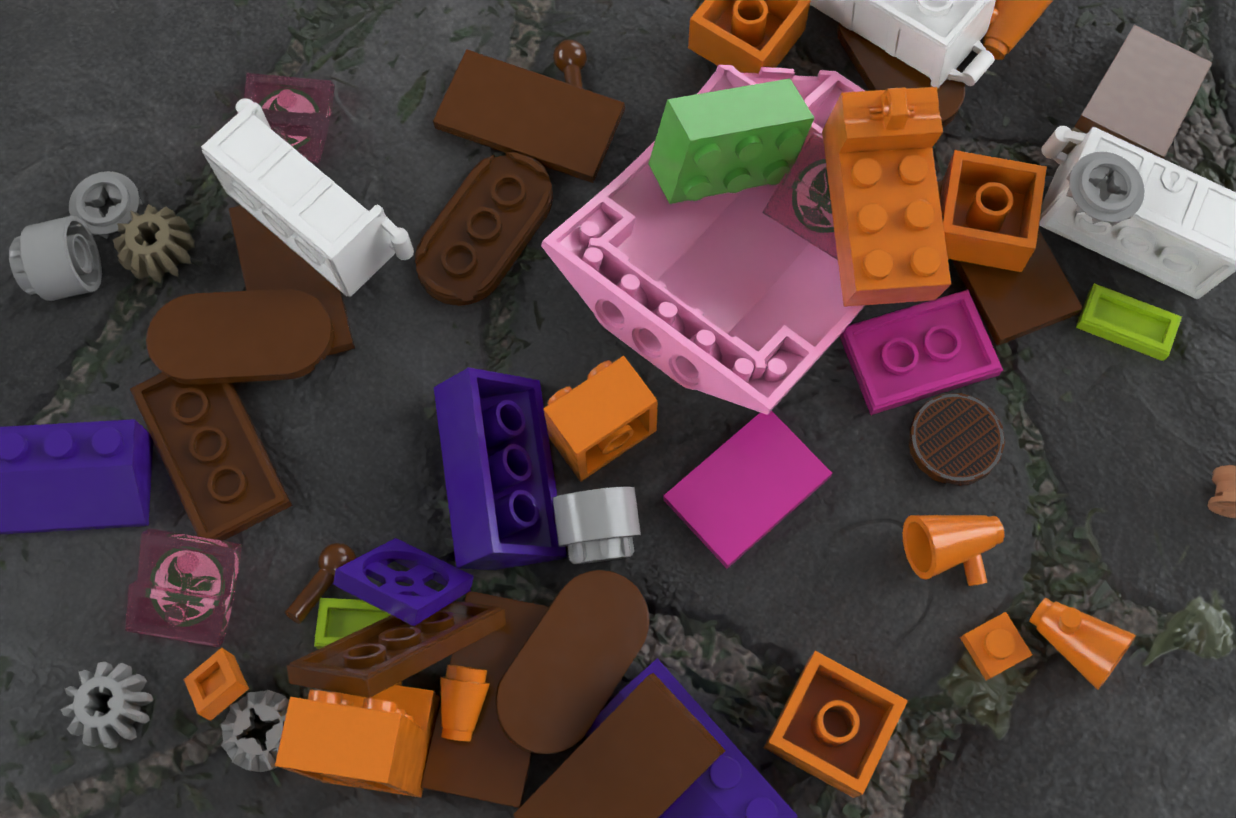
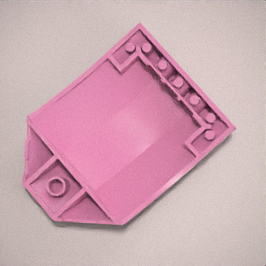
M718 65L716 72L697 94L790 78L813 114V123L788 181H783L777 185L768 184L748 188L737 193L728 192L708 196L697 201L688 200L669 204L648 165L654 141L609 185L542 241L541 247L592 310L599 323L678 384L687 389L698 390L768 415L865 306H843L835 232L820 233L807 228L795 215L792 205L793 188L799 175L812 163L825 159L822 130L842 92L865 90L836 71L820 70L818 76L794 75V69L761 67L759 73H741L733 65Z

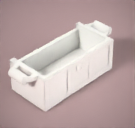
M811 0L810 2L811 6L838 21L842 26L856 32L885 50L891 56L897 57L931 79L930 85L937 87V89L946 79L973 86L995 61L992 53L985 49L980 40L988 31L996 0ZM971 51L978 54L962 73L956 70Z
M246 98L239 100L236 104L238 114L201 146L205 158L225 192L345 296L351 297L395 253L401 260H408L413 256L414 250L408 232L404 228H397L386 217L383 208L379 205H375L368 211L289 143L271 129L258 103H254Z
M1059 126L1042 146V154L1046 158L1055 160L1060 166L1055 172L1042 203L1039 226L1195 299L1201 298L1236 272V192L1096 127H1092L1085 134L1071 131L1067 126ZM1070 141L1077 144L1068 155L1061 152ZM1110 152L1128 160L1139 172L1144 184V200L1139 210L1130 219L1111 226L1109 222L1104 221L1093 224L1092 217L1085 212L1076 213L1077 204L1073 198L1066 196L1069 190V181L1066 178L1077 161L1090 153ZM1107 176L1096 186L1100 189L1099 196L1102 201H1105L1112 194L1107 191Z

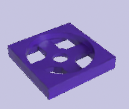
M394 538L337 568L333 584L415 626L471 591L474 576ZM395 561L410 570L406 572L395 571L386 565ZM366 576H369L383 583V585L378 587L377 585L372 583ZM434 580L446 587L438 592L424 584ZM396 582H405L412 586H401Z

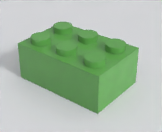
M790 78L667 99L648 165L669 204L688 200L697 201L704 197L728 192L737 193L744 189L768 184L777 185L783 181H788L813 123L814 116Z

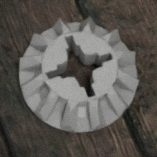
M1094 152L1082 157L1077 161L1066 178L1069 181V190L1066 196L1073 198L1077 204L1076 213L1085 212L1092 217L1093 224L1104 221L1114 226L1123 220L1130 219L1139 210L1144 200V184L1139 172L1128 160L1114 153ZM1107 176V191L1112 194L1105 201H1102L1099 196L1100 189L1096 186Z
M107 171L93 174L76 186L69 200L70 216L75 215L79 217L92 234L100 235L107 239L110 233L118 231L117 223L128 224L132 220L130 210L137 212L138 207L143 204L139 197L138 188L128 177L117 172ZM109 195L116 206L109 207L108 213L104 217L97 207L104 206L105 199Z
M270 690L247 692L245 697L237 703L230 705V711L225 721L220 725L223 731L221 746L231 758L232 763L253 772H265L277 768L275 762L289 704L288 698ZM254 713L266 723H277L280 721L279 724L273 726V729L266 732L267 741L265 744L267 750L256 738H242L255 728L254 719L256 718Z

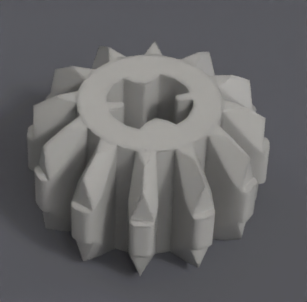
M100 662L97 664L95 674L87 670L78 671L82 685L79 688L74 686L65 688L66 694L73 697L74 701L72 704L60 709L64 716L74 718L67 728L70 734L76 736L83 734L82 741L87 746L96 747V745L102 742L104 747L110 749L118 746L120 736L128 740L137 738L136 730L133 726L135 721L140 723L150 721L146 713L140 712L141 706L148 705L154 700L151 694L141 692L147 683L146 678L139 674L132 675V667L123 663L113 668L110 663ZM108 696H111L112 698L106 703L105 700ZM109 706L111 710L107 714L103 713Z

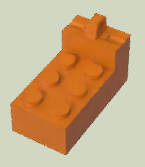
M904 87L875 91L842 92L822 130L844 307L936 300L951 285L932 148L943 133L937 87L909 89Z
M401 681L371 698L320 690H309L308 699L290 697L275 766L324 783L422 798L423 788H421V783L436 724L440 696L436 695V692L432 690L402 686Z

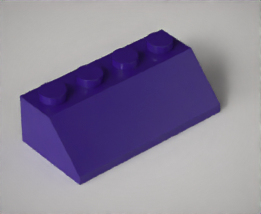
M468 367L435 386L434 395L456 568L499 570L561 560L567 557L566 548L559 547L553 505V498L557 496L540 380Z
M135 419L0 427V534L149 526L153 439L151 434Z
M658 658L612 699L595 718L592 726L585 734L588 738L648 675L654 673L726 750L659 818L798 817Z

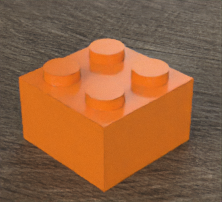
M705 0L690 18L688 49L717 66L733 65L741 73H759L761 67L776 68L805 31L811 0Z
M954 150L943 178L940 197L948 259L1022 272L1036 249L1047 166Z
M622 356L613 363L610 360L600 363L590 371L586 381L574 389L568 386L559 390L548 400V406L543 408L549 439L580 482L657 431L658 400L625 356Z
M814 651L791 692L764 749L852 798L863 795L908 700Z

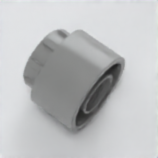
M75 215L28 225L23 229L21 236L16 237L10 245L9 262L11 271L20 288L30 295L38 294L46 301H54L96 291L101 284L102 267L96 242L87 225Z
M635 487L593 489L559 495L553 498L559 547H568L569 560L573 564L602 562L632 556L634 553L633 538L641 536Z

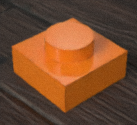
M1006 612L960 637L986 681L1033 655Z
M220 648L184 678L197 713L209 721L213 720L249 689L235 656L224 648Z

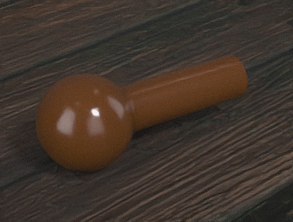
M564 40L554 50V63L564 73L565 83L583 88L580 70L586 64V50L578 41Z
M334 543L322 550L318 559L319 571L285 611V614L292 621L301 624L333 584L336 569L356 559L352 548L342 543Z

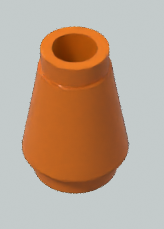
M447 665L446 676L440 677L442 738L471 741L472 733L475 730L490 683H486L487 670Z

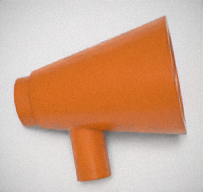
M996 0L988 31L983 37L985 49L992 53L995 60H1003L1005 55L1015 47L1053 0Z
M910 515L906 518L903 525V545L906 557L913 571L924 580L963 563L968 586L987 583L981 553L994 548L997 544H1001L1004 541V528L1000 519L996 516Z
M1047 598L1042 600L1029 622L1037 626L1036 629L1097 690L1101 688L1136 637L1133 633L1085 614L1076 608L1066 606L1057 601L1053 603Z

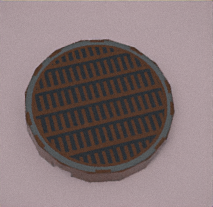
M963 393L942 394L927 401L914 416L909 432L910 454L918 468L934 481L943 484L948 482L958 484V486L971 485L985 478L1001 460L1005 446L1003 426L994 410L980 399Z

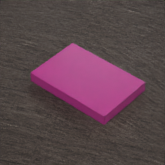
M968 289L849 325L840 334L843 347L871 415L999 376L1003 371Z
M771 410L768 415L759 413L669 490L663 496V500L728 569L831 477L832 472Z

